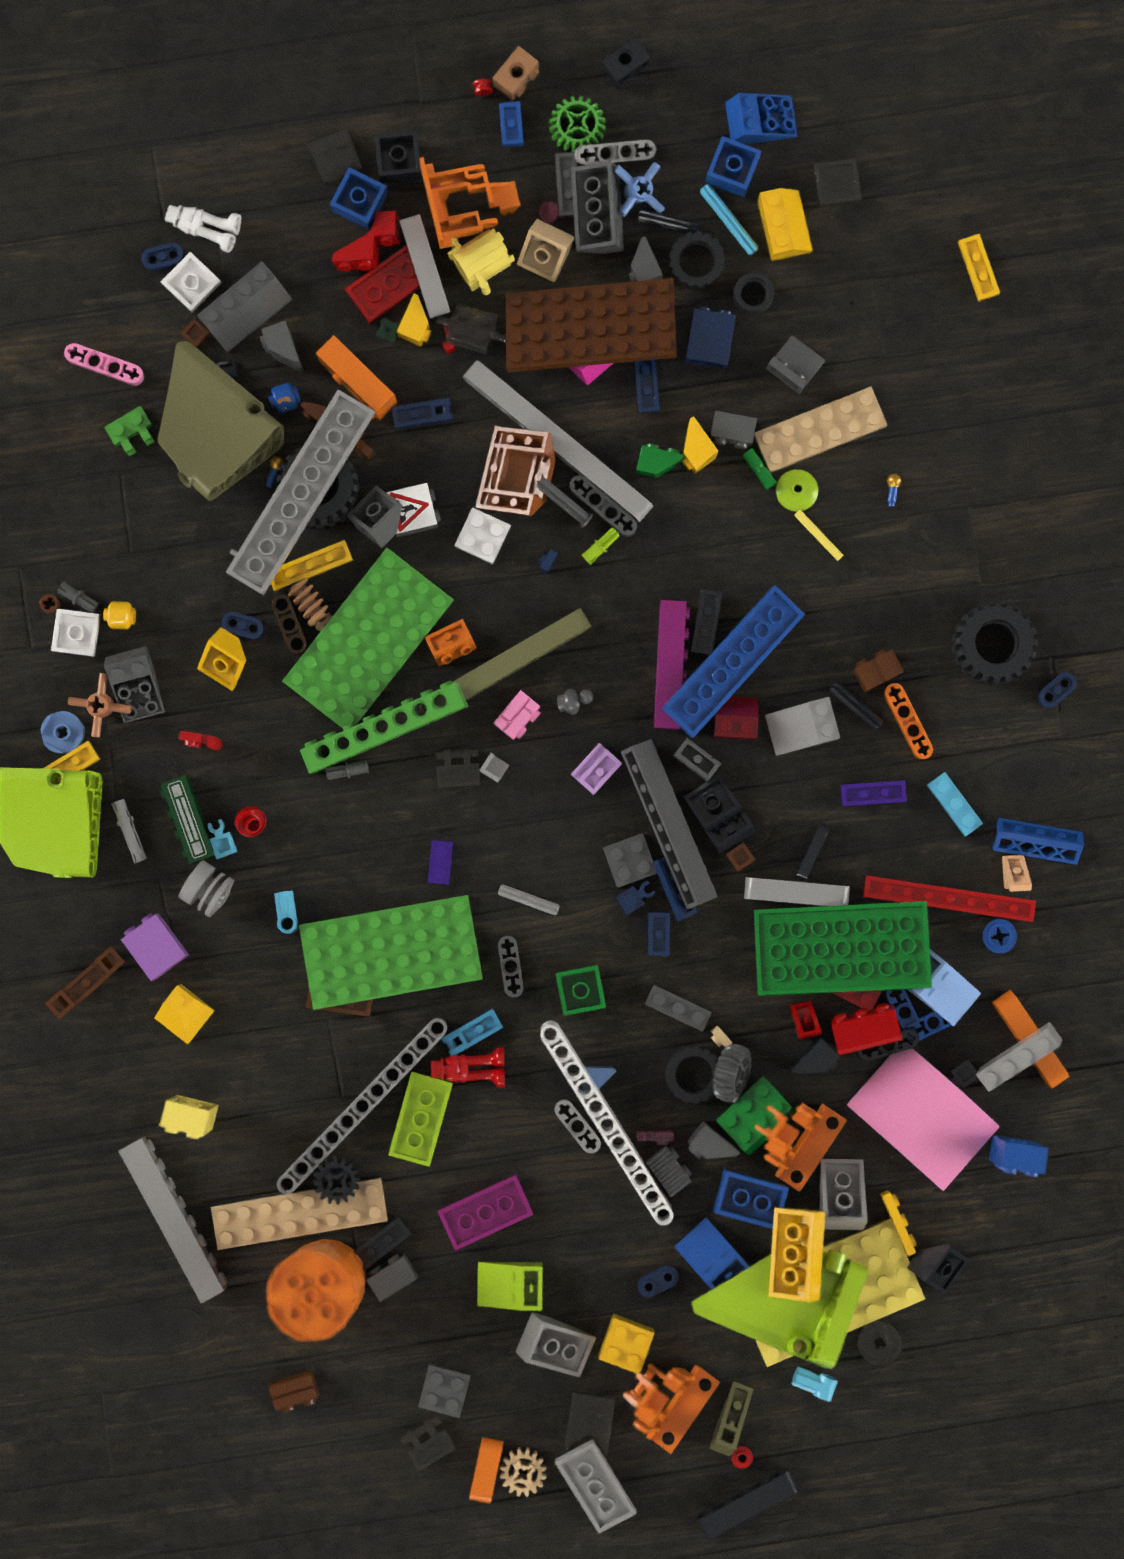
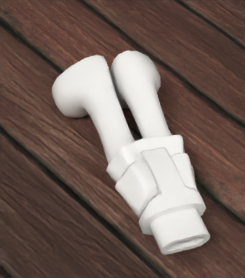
M170 205L165 221L173 223L174 227H178L186 234L191 233L193 236H201L220 244L222 251L229 253L236 241L234 235H238L240 230L241 215L232 213L226 219L204 212L203 209H197L196 207L183 208L181 205L178 207ZM204 223L209 224L214 227L225 230L229 233H220L203 227Z

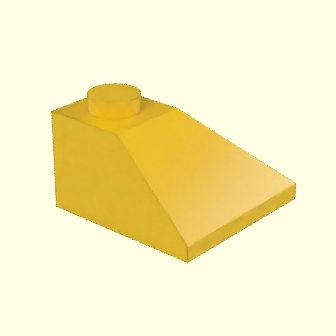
M693 416L690 418L683 452L684 459L682 461L689 471L692 469L696 473L716 459L718 450Z
M220 627L208 640L197 667L198 670L231 691L235 689L246 663L239 638Z
M180 984L175 987L164 1001L155 1019L186 1044H189L215 1010Z

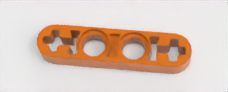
M898 683L888 685L884 690V697L912 753L918 759L929 758L933 753V746L904 688ZM891 687L894 690H899L897 697L899 700L903 698L905 702H901L894 707L893 703L897 702L894 696H889ZM900 706H906L909 709L908 717L902 718L899 716L898 709ZM910 725L918 727L919 733L916 737L908 734L907 730ZM921 736L924 738V740L920 741L921 745L928 747V750L925 751V756L923 753H918L917 750L920 749L918 742L915 744L912 742Z

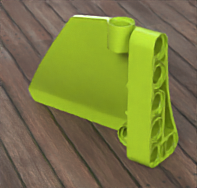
M0 768V844L13 865L52 874L53 877L58 878L95 876L97 871L103 785L100 773L80 770ZM61 775V782L58 784L57 780L58 777Z
M823 1251L820 1300L806 1302L769 1296L770 1254L692 1302L696 1315L790 1355L797 1356L823 1368L832 1369L841 1352L867 1277L868 1268L847 1259L846 1255L837 1251ZM798 1340L801 1342L802 1348L799 1352H797L795 1349V1343Z

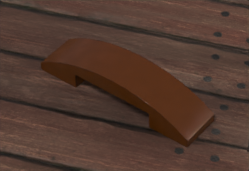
M110 946L88 968L65 988L58 991L45 1004L60 1020L111 977L125 961Z

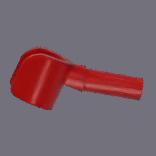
M444 323L443 327L447 341L443 342L442 346L445 352L449 354L455 351L456 346L450 334L448 323Z

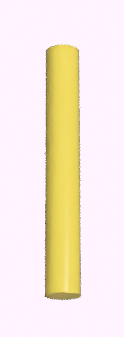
M801 510L794 515L837 561L844 556Z

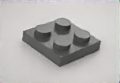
M643 833L603 847L617 888L657 874Z
M429 1363L418 1407L460 1418L471 1374Z

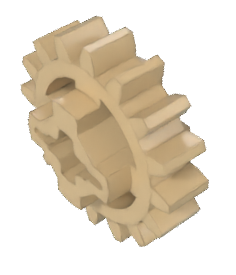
M518 1447L516 1454L511 1450L509 1453L510 1458L505 1456L503 1458L506 1465H500V1470L505 1471L500 1474V1479H506L503 1482V1486H510L509 1493L516 1490L518 1497L521 1495V1492H524L526 1497H528L530 1490L533 1493H537L536 1486L543 1487V1482L540 1479H546V1474L542 1473L546 1470V1465H541L543 1457L537 1459V1451L531 1454L529 1453V1447L526 1448L525 1452H522L521 1448ZM521 1458H526V1459H529L530 1461H525V1460H522ZM513 1464L515 1469L509 1475V1467ZM521 1468L523 1471L527 1470V1475L519 1474V1470ZM537 1469V1477L533 1480L532 1473Z

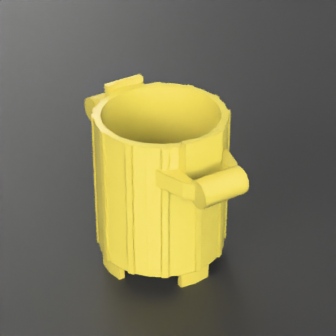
M494 228L492 230L488 229L463 246L459 244L457 238L451 239L453 250L448 252L449 259L454 261L471 291L473 292L480 287L484 295H488L491 292L487 280L509 267L515 261L513 255H508V250L503 243L504 238L500 232L496 233Z

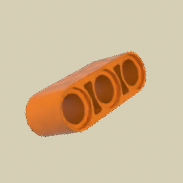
M482 1437L469 1497L470 1500L491 1503L504 1441Z

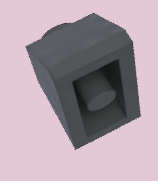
M646 237L641 238L632 261L631 273L628 274L631 282L662 279L663 274Z

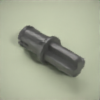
M65 581L61 583L60 587L62 589L58 588L57 593L71 600L72 604H78L91 613L97 610L99 603L85 595L83 590H77Z
M367 760L349 764L345 762L343 765L326 768L328 780L348 777L349 779L351 778L350 776L369 773Z

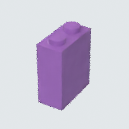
M150 913L141 920L143 924L137 928L132 926L124 932L125 937L121 941L150 981H154L189 956V954L161 915Z

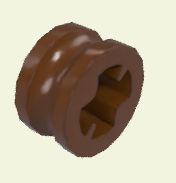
M46 594L40 599L39 606L44 612L54 614L57 612V609H60V600L52 594ZM53 599L52 602L55 603V606H51L50 610H47L48 607L45 605V602Z

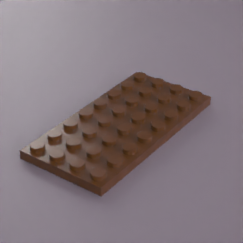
M673 278L506 293L507 372L677 358Z

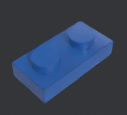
M520 102L499 103L503 147L523 146Z

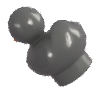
M568 689L564 694L557 696L560 712L566 711L572 715L577 714L579 711L580 702L589 704L593 700V693L588 689L582 690L579 694L574 689Z

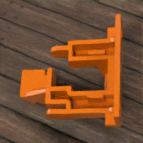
M424 157L419 158L440 249L452 247L451 239L481 234L483 229L498 225L497 218L480 220L478 211L449 216L446 202L450 193L468 190L469 195L486 192L489 209L499 207L500 214L506 215L509 212L512 214L520 207L515 181L489 183L483 164L435 173L433 163L425 165Z
M802 1103L801 1106L796 1108L798 1111L791 1118L806 1129L795 1146L792 1147L791 1144L799 1134V1131L786 1123L788 1120L786 1116L768 1106L767 1109L776 1115L775 1119L779 1121L774 1130L770 1128L765 1130L758 1124L754 1127L768 1137L767 1140L769 1142L765 1148L770 1153L766 1154L764 1158L779 1167L775 1174L776 1177L800 1192L847 1120L824 1104L816 1112ZM829 1117L838 1119L839 1125L836 1129H829L827 1127L826 1121ZM798 1170L802 1173L803 1179L800 1183H794L791 1180V1173Z
M649 1363L647 1366L648 1370L644 1375L641 1373L637 1374L636 1378L640 1381L635 1389H631L630 1392L626 1391L623 1396L638 1408L634 1415L639 1419L635 1420L633 1425L643 1433H648L646 1438L653 1440L672 1454L720 1384V1381L699 1365H695L691 1372L685 1368H673L672 1371L666 1374L652 1363ZM655 1374L664 1380L663 1384L676 1393L664 1411L662 1409L669 1398L657 1390L658 1385L651 1381ZM703 1378L711 1381V1389L708 1391H703L699 1386V1382ZM646 1389L647 1392L643 1397L641 1394ZM666 1432H671L675 1437L674 1443L671 1445L665 1444L662 1440V1436Z

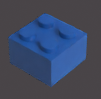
M722 136L708 170L705 183L745 197L758 164L761 150Z
M349 167L330 203L333 213L370 231L375 220V212L380 211L389 194L387 186Z

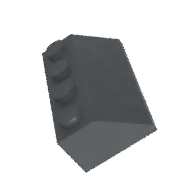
M612 161L571 168L577 252L607 254L624 251L622 216L618 212L621 208L620 177L614 172L617 166Z
M261 261L197 316L225 351L229 353L288 304L292 298L274 274Z

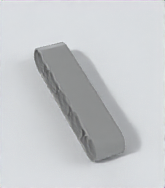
M420 214L399 220L429 317L433 318L449 313V305Z
M746 877L744 899L820 906H841L849 904L850 887Z

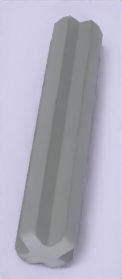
M501 885L498 891L500 896L552 915H557L560 908L556 903L506 885Z

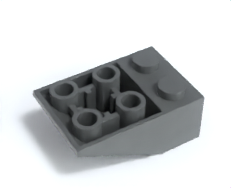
M147 646L105 657L104 668L116 702L132 706L130 714L120 712L124 723L165 712Z

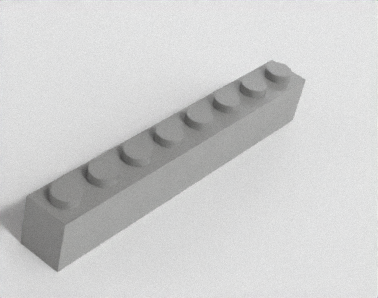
M144 1136L119 1150V1153L200 1303H203L223 1292L227 1288V1279L223 1272L219 1273L215 1266L217 1261L214 1255L208 1253L205 1247L207 1243L203 1235H198L195 1229L196 1222L192 1215L188 1216L184 1209L186 1204L183 1198L177 1196L174 1190L176 1188L174 1181L171 1177L166 1176L164 1172L166 1168L160 1158L157 1159L153 1152L155 1147L150 1139L147 1140Z

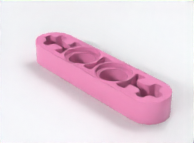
M75 343L69 344L65 348L64 355L66 359L74 365L130 385H139L144 380V372L135 364ZM77 349V352L80 355L85 356L84 363H82L83 359L81 357L75 356L74 359H72L70 352H75V350ZM90 357H100V363L97 366H91L89 364ZM118 363L120 365L119 371L117 373H110V364ZM126 369L128 372L134 373L135 370H137L136 372L139 375V377H134V379L132 380L130 375L124 373V370Z

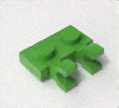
M141 406L104 427L114 445L117 447L121 444L129 457L136 453L129 440L140 433L147 446L155 442L148 431V428L153 425Z

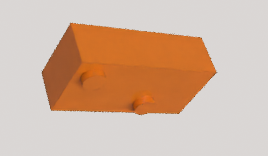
M334 335L316 352L320 364L332 374L333 379L338 384L343 385L360 403L375 411L372 419L376 417L381 421L392 410V407L397 405L395 394Z

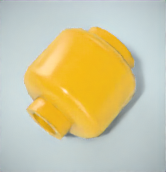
M112 601L108 608L104 609L103 618L104 621H107L110 628L127 630L131 625L135 624L136 609L132 608L129 602Z

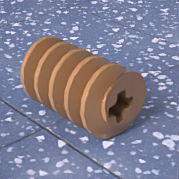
M305 578L288 590L290 591L288 597L290 599L295 598L293 604L295 606L300 605L298 611L300 613L305 612L303 618L310 619L307 624L314 626L331 613H325L328 606H320L323 599H315L318 592H310L314 586H306L305 584L309 579Z

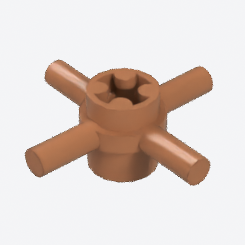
M104 673L99 675L97 693L92 694L88 699L68 698V705L85 707L89 714L94 717L91 736L99 738L102 718L112 714L113 711L130 714L132 710L131 705L114 703L113 699L106 694L108 677ZM99 702L104 704V708H98Z

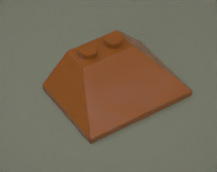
M495 426L475 508L532 516L547 500V496L537 488V483L542 478H546L551 482L556 459L551 434L548 432Z

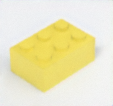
M176 1095L166 1100L160 1126L166 1127L165 1131L177 1134L178 1131L187 1133V1137L199 1139V1136L203 1137L213 1130L219 1105Z

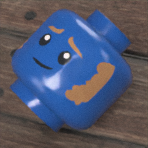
M291 383L273 387L271 390L272 395L268 396L272 409L276 408L279 413L295 410L298 408V403L301 402L297 387L292 386Z

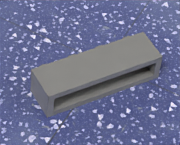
M1049 1022L982 1065L976 1075L988 1092L1060 1047L1063 1039Z

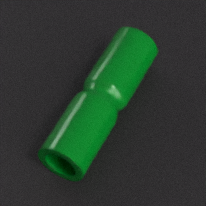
M753 448L742 455L751 469L755 471L756 476L766 490L777 483Z

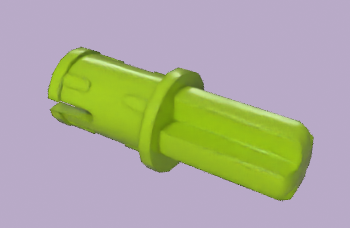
M611 528L598 541L595 539V543L582 554V557L591 565L602 553L607 552L606 549L619 537V533L614 528Z

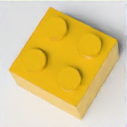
M613 1313L598 1354L599 1360L637 1374L640 1373L655 1334L654 1328Z

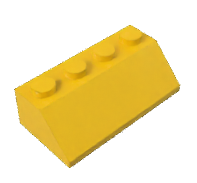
M774 1208L769 1296L806 1302L820 1300L825 1212L806 1209Z

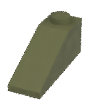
M734 1381L732 1382L709 1449L730 1456L736 1450L753 1393L752 1388Z

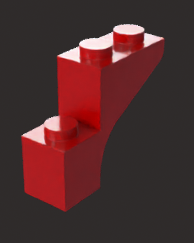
M375 212V220L371 230L363 237L333 254L332 262L337 270L349 272L357 269L369 271L373 268H379L380 245L392 246L393 244H400L401 225L399 220L401 219L397 212Z

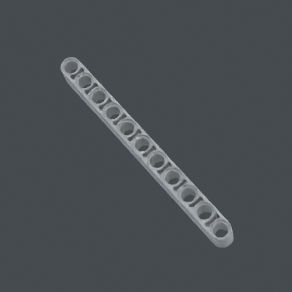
M476 360L464 374L463 378L466 382L524 430L550 433L555 455L580 476L589 480L633 517L635 521L640 523L653 508V505L644 496L481 362Z
M434 1018L290 1166L277 1181V1188L281 1193L291 1194L445 1035L448 1025L444 1019ZM434 1022L442 1023L444 1027L442 1033L437 1034L433 1032L432 1024ZM423 1037L428 1040L429 1045L426 1049L418 1047L417 1040ZM403 1054H412L414 1058L413 1063L405 1064L402 1061ZM393 1068L398 1071L399 1076L396 1080H391L387 1076L389 1069ZM380 1084L384 1089L383 1094L375 1095L372 1091L373 1085ZM358 1101H367L369 1105L368 1110L361 1111L357 1106ZM349 1115L353 1118L352 1126H345L342 1119L344 1116ZM335 1131L338 1134V1141L331 1142L327 1136L328 1132ZM314 1147L322 1148V1157L318 1158L313 1155ZM298 1163H306L308 1172L301 1173L297 1167ZM284 1178H290L293 1181L292 1188L288 1189L283 1186Z

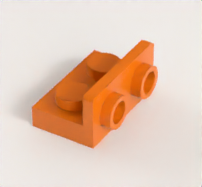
M463 619L425 637L438 666L449 664L454 659L467 655L477 648Z

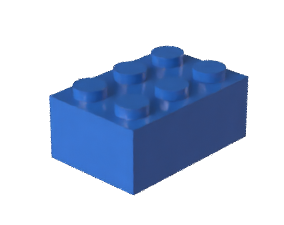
M992 1135L989 1161L993 1162L995 1167H999L1003 1172L1016 1174V1170H1019L1021 1173H1025L1024 1175L1038 1177V1173L1045 1174L1048 1147L1032 1140Z
M724 1168L713 1211L716 1214L773 1229L774 1208H784L789 1188L785 1184Z

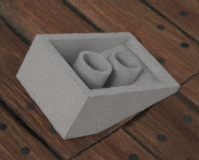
M829 697L765 715L776 756L840 738Z
M822 1159L820 1161L819 1210L825 1212L824 1229L864 1230L867 1223L863 1159Z
M532 1312L516 1353L526 1363L580 1377L596 1337L553 1318Z

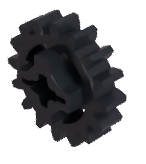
M334 1156L332 1162L326 1158L325 1166L322 1164L318 1165L320 1172L314 1171V1176L318 1178L313 1180V1185L317 1186L315 1192H321V1200L327 1197L329 1204H331L332 1200H336L337 1205H339L340 1199L348 1202V1195L355 1196L353 1189L359 1190V1185L355 1183L360 1181V1176L355 1175L358 1173V1169H352V1161L346 1164L345 1157H342L341 1161H337L336 1156ZM348 1174H350L351 1176L350 1185L345 1180L348 1177ZM323 1176L328 1180L325 1187L322 1184ZM340 1177V1183L337 1181L333 1183V1178L337 1180Z

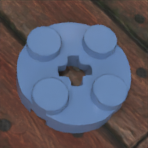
M67 711L52 713L42 723L41 735L43 743L49 750L55 753H69L80 746L84 740L85 726L73 713ZM66 727L68 735L59 738L60 733L57 732L58 729Z

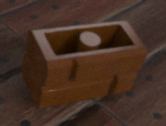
M312 1370L273 1381L269 1384L274 1408L276 1411L282 1410V1413L295 1409L294 1406L301 1403L303 1406L314 1404L315 1399L319 1397L318 1387Z

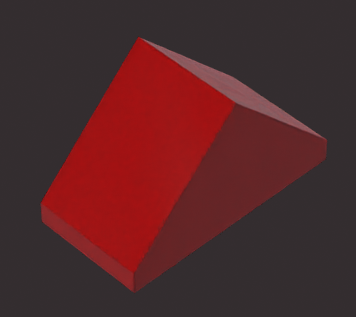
M811 1000L790 1005L798 1038L804 1039L822 1034Z

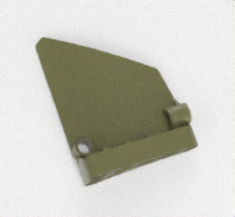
M188 341L176 344L158 443L176 464L179 470L178 477L180 481L188 488L194 486L207 500L212 501L281 449L284 444V426L264 410L262 402L250 394Z

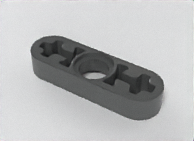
M504 936L498 942L504 990L508 996L518 997L524 989L518 945L514 937ZM505 939H509V942L514 943L510 950L511 954L516 953V957L503 959L502 954L507 955L506 948H502ZM508 960H513L517 964V969L513 973L505 970V963ZM519 974V979L515 978V983L520 985V989H517V993L513 994L512 990H508V986H511V979L506 980V975L514 976Z

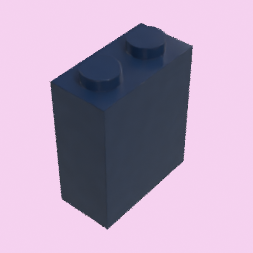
M708 307L694 308L685 363L727 369L736 315H732V312L727 310L714 312Z

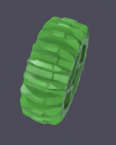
M572 96L571 102L564 99L563 106L561 104L556 105L557 111L553 110V118L549 119V124L552 125L549 131L554 133L552 139L558 140V147L564 145L565 152L569 148H572V152H575L579 146L599 144L598 139H603L602 132L606 130V126L603 125L606 120L605 117H601L603 115L602 109L597 110V103L591 105L590 98L583 102L582 96L579 97V101H575V97ZM574 111H581L582 113H580V114H574L573 112H574ZM590 117L595 124L592 132L589 131V127L586 125ZM563 118L566 119V123L569 125L565 133L560 127ZM574 123H581V127H574ZM581 136L582 139H573V137Z

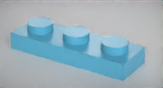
M945 772L927 784L928 788L964 836H967L983 824Z

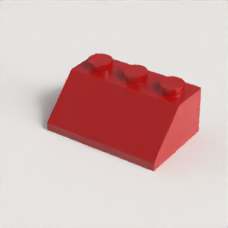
M883 1003L877 1005L875 1009L868 1010L867 1008L856 1010L854 1014L847 1015L842 1013L831 1019L839 1055L902 1040L894 1004Z

